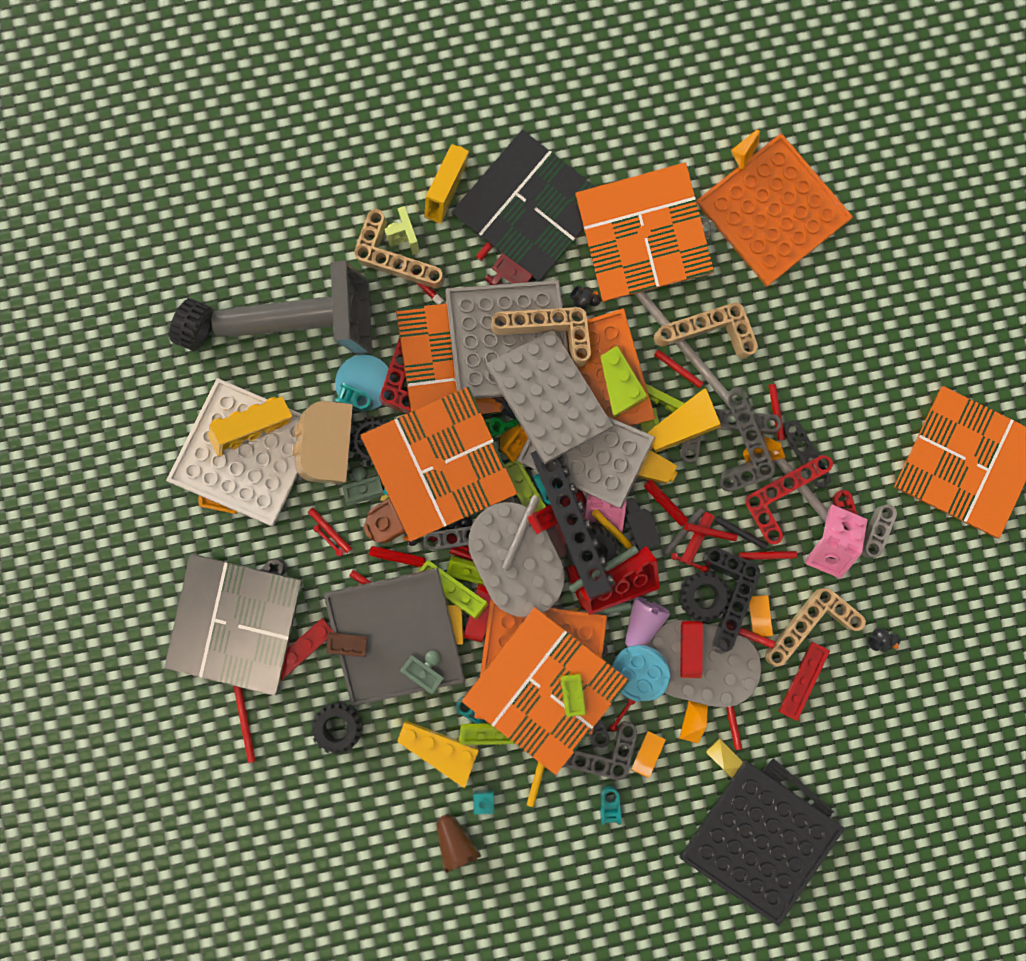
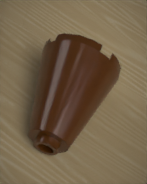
M448 813L438 818L439 822L436 823L445 873L482 857L454 815L450 817Z

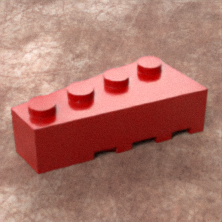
M646 546L639 550V553L608 571V574L611 573L616 585H613L615 591L595 600L589 599L584 586L578 589L581 604L588 615L658 590L660 589L657 559Z

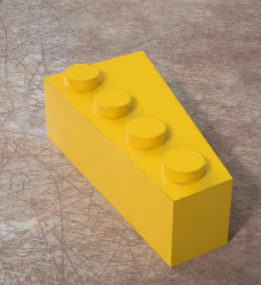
M282 396L279 398L272 397L261 405L253 404L248 407V410L242 412L235 411L230 414V417L213 420L209 424L208 438L217 456L220 457L224 455L223 451L228 448L235 450L247 439L248 441L256 440L264 431L268 434L291 423L292 415Z
M407 720L403 724L397 741L465 788L479 747L460 745L458 739Z

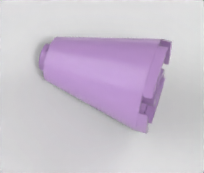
M635 598L625 640L627 647L632 645L647 646L669 618V610L655 602H646L647 599Z

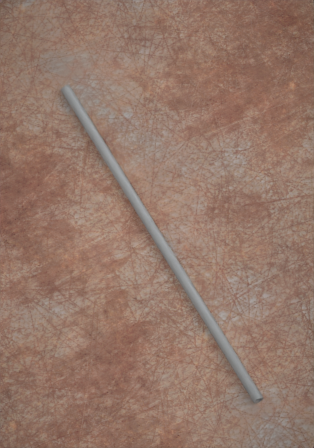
M645 292L634 294L661 327L670 323ZM685 340L676 342L675 344L730 408L728 403L729 392ZM784 458L774 460L785 475L793 471V468ZM806 484L799 487L797 490L826 523L828 510Z

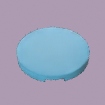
M357 355L348 359L341 365L336 375L335 387L337 394L339 395L341 390V383H344L367 393L373 400L371 410L381 407L379 395L388 367L383 361L371 355ZM385 392L384 398L388 400L391 393ZM362 398L359 401V406H365L368 399Z
M629 646L623 649L613 662L612 667L629 679L621 693L631 700L638 702L656 700L664 694L670 683L671 672L668 662L660 652L649 646Z

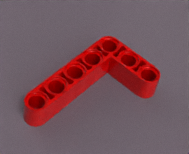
M399 336L379 395V401L386 407L408 414L411 412L410 407H405L402 404V399H409L408 392L401 390L405 377L404 364L399 365L395 360L397 357L403 358ZM390 375H397L399 382H392L389 378ZM390 392L393 395V400H386L383 396L384 393Z
M825 455L819 456L746 497V507L768 543H780L783 534L767 505L829 472L833 467L830 457ZM820 459H825L828 463L825 470L818 467ZM803 468L809 469L811 473L808 479L801 477V470ZM786 478H791L794 482L790 489L785 488L783 485V481ZM769 487L776 489V496L774 498H769L766 495V490ZM753 496L759 499L757 507L749 505V499ZM762 513H766L769 516V521L766 524H761L758 520L759 515ZM771 530H776L779 534L775 541H771L768 538Z

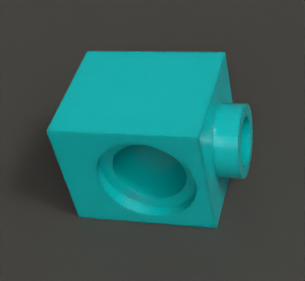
M474 790V815L494 814L493 790Z

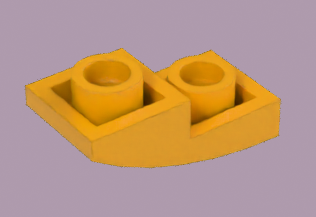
M768 595L752 596L749 603L752 632L763 637H773Z
M648 731L631 770L650 778L666 739Z

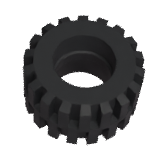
M192 298L184 300L176 310L171 321L169 330L171 342L191 351H197L205 343L211 332V318L214 309Z
M592 522L593 529L590 531L592 536L596 537L599 541V553L601 556L604 555L606 561L609 562L618 556L616 552L619 550L616 544L617 541L603 525ZM585 534L578 536L577 541L579 544L585 541ZM565 543L566 555L576 567L568 545ZM593 553L585 555L586 562H590L593 559Z
M711 572L695 573L685 579L686 581L682 583L681 591H679V603L682 604L681 608L683 611H686L689 617L701 621H712L721 617L720 615L727 611L726 607L730 605L728 600L731 598V594L728 593V590H730L729 586L725 585L724 579H720L719 575L712 574ZM701 585L711 587L715 595L713 604L708 608L699 607L694 599V593Z
M334 702L319 710L311 724L313 726L311 735H314V743L317 742L319 744L317 747L325 749L324 752L326 753L332 752V754H342L350 750L362 735L363 720L362 717H359L358 710L355 711L353 706L346 705L344 702ZM334 716L341 717L347 722L348 734L342 739L331 737L327 731V722Z

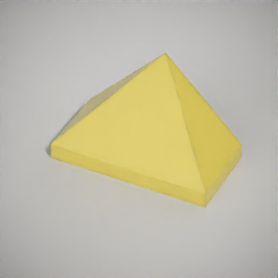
M720 738L706 751L731 778H733L743 763Z

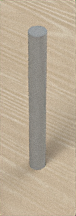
M535 495L531 498L502 566L503 569L508 571L530 522L527 517L535 512L540 500Z

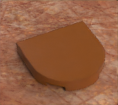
M390 498L373 507L368 512L364 523L366 535L378 543H388L405 533Z

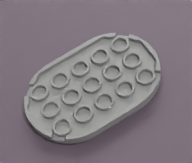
M505 502L490 506L475 519L469 533V551L493 602L500 609L511 615L527 617L534 607L538 608L541 612H545L558 600L564 585V570L547 531L536 534L530 523L510 570L502 568L527 510V507L523 505Z
M677 620L663 625L647 645L660 652L668 662L671 677L664 693L676 698L715 707H731L748 699L755 691L760 680V658L757 650L747 638L738 635L734 647L724 654L716 653L713 650L712 642L718 628L716 626L703 624L701 679L681 678L680 676L681 622L690 620ZM720 639V646L726 649V642L723 639Z

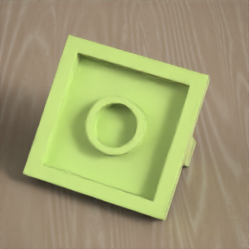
M405 206L397 208L401 223H392L388 225V228L384 229L390 247L408 241L412 254L420 253Z

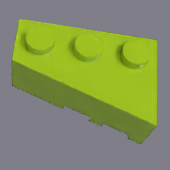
M618 346L600 356L612 412L615 418L649 399Z

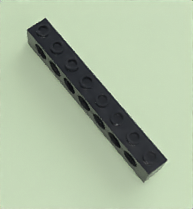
M537 451L530 453L589 599L595 600L615 591L613 585H616L612 574H608L606 570L608 563L604 555L601 556L599 553V541L596 537L592 536L590 531L593 529L589 519H585L583 514L585 507L582 501H578L576 497L578 490L575 484L569 480L568 476H571L567 465L562 463L563 455L544 464ZM556 463V468L553 471H549V465ZM559 480H563V486L560 489H556V483ZM570 498V505L563 507L564 499ZM573 516L578 517V522L575 525L570 524V519ZM585 534V541L579 544L577 541L578 536ZM588 552L593 553V559L590 562L585 561V555ZM599 570L601 576L598 580L594 581L592 574L594 571Z

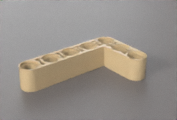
M371 210L367 215L354 251L359 263L363 266L437 289L443 286L445 279L440 268L379 249L385 232L384 229L387 226V220L381 210ZM381 218L380 222L373 223L374 219ZM375 235L374 239L370 241L367 240V237ZM363 252H368L367 257H360ZM380 258H386V261L384 263H378V260ZM397 264H404L403 268L395 269ZM416 269L422 270L419 275L413 274ZM433 275H440L438 280H431V277Z
M731 303L663 325L654 334V341L657 345L667 346L726 327L735 353L739 358L747 359L758 349L749 320L740 303ZM730 310L735 312L736 317L731 315ZM713 316L718 317L719 322H716ZM696 321L702 324V328L696 325ZM678 327L684 328L685 333H681ZM737 328H740L743 334L738 333ZM661 332L666 333L668 339H664L661 335ZM744 345L749 348V352L745 351Z
M582 308L498 312L492 317L491 331L496 335L544 333L553 329L555 332L568 331L570 357L577 367L586 365L591 355L587 315ZM572 317H579L581 321L576 322ZM553 318H559L562 322L557 323ZM534 319H540L543 323L537 324ZM515 320H521L524 324L517 325ZM502 321L505 325L498 326L495 322ZM574 335L582 336L583 340H577ZM576 353L584 354L585 358H579Z
M827 588L817 589L775 640L774 648H769L766 651L765 659L770 665L782 666L825 612L843 627L853 631H860L864 628L865 618L832 590ZM822 592L827 594L825 602H822L820 599ZM838 604L842 607V613L840 615H838L835 611V608ZM810 607L815 609L813 617H810L808 614ZM853 617L857 619V625L855 627L851 625V619ZM798 622H802L804 626L801 632H798L796 629ZM786 637H790L792 641L789 647L784 645ZM774 652H778L780 655L777 662L772 660Z

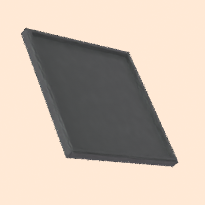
M439 568L323 594L333 633L368 636L366 657L339 655L351 706L426 691L402 674L400 670L411 655L425 664V657L429 651H437L441 656L440 663L431 668L443 677L437 688L466 681Z

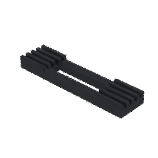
M774 758L762 770L780 784H782L781 781L784 777L788 778L814 801L811 805L829 817L834 813L828 805Z

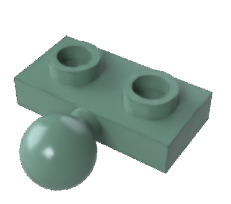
M361 466L355 467L352 470V478L357 482L342 486L347 506L383 496L384 491L379 475L365 479L367 476L365 468Z
M429 651L425 657V664L411 655L400 672L427 692L433 694L443 680L442 676L431 669L432 666H437L440 663V654L437 651Z

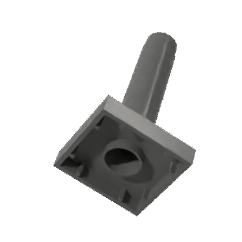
M346 260L330 262L332 296L216 310L212 313V328L217 337H234L333 327L334 341L356 355L373 354L369 280Z

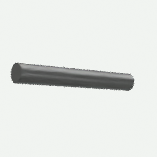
M699 507L687 523L696 524L705 511ZM683 526L663 552L669 556L689 531H686Z

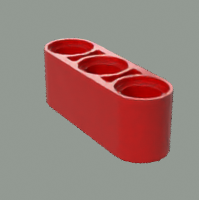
M478 584L476 595L485 600L488 606L477 620L469 615L463 638L482 643L488 623L490 601L492 599L485 585Z
M682 621L681 678L701 679L702 621Z

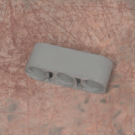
M888 504L875 509L864 537L862 549L864 557L874 558L882 554L897 516L894 506ZM883 509L888 511L887 519L882 515ZM877 526L882 531L880 536L876 535L875 529ZM870 544H872L875 548L873 554H871L868 550Z

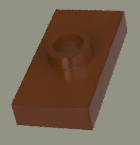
M328 633V654L357 657L367 656L368 636Z

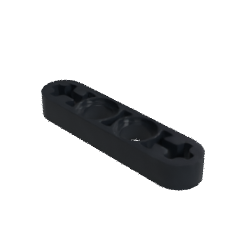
M790 421L784 425V435L801 465L806 464L807 459L810 457L814 459L819 457L799 422ZM790 426L796 427L795 434L793 432L789 433ZM796 436H802L801 438H798L795 441H793V438H795ZM799 441L806 443L807 449L805 451H800L797 448ZM820 459L818 462V467L822 470H825L826 467ZM804 468L808 477H810L811 473L809 469ZM829 472L821 475L825 477L823 480L824 484L822 482L818 483L817 479L819 477L812 480V484L817 488L828 486L831 482Z

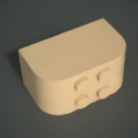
M319 401L312 404L301 414L298 425H295L294 437H297V442L293 445L292 456H295L296 471L303 479L310 482L338 485L346 482L353 404Z

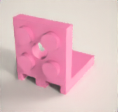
M586 493L585 519H589L591 523L601 524L592 516V512L598 509L622 533L626 501L622 509Z
M831 505L828 509L823 537L808 555L805 564L841 579L862 554L868 519Z

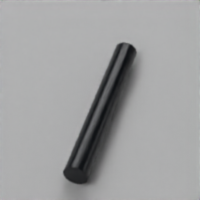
M717 516L714 521L764 550L769 544L720 516Z

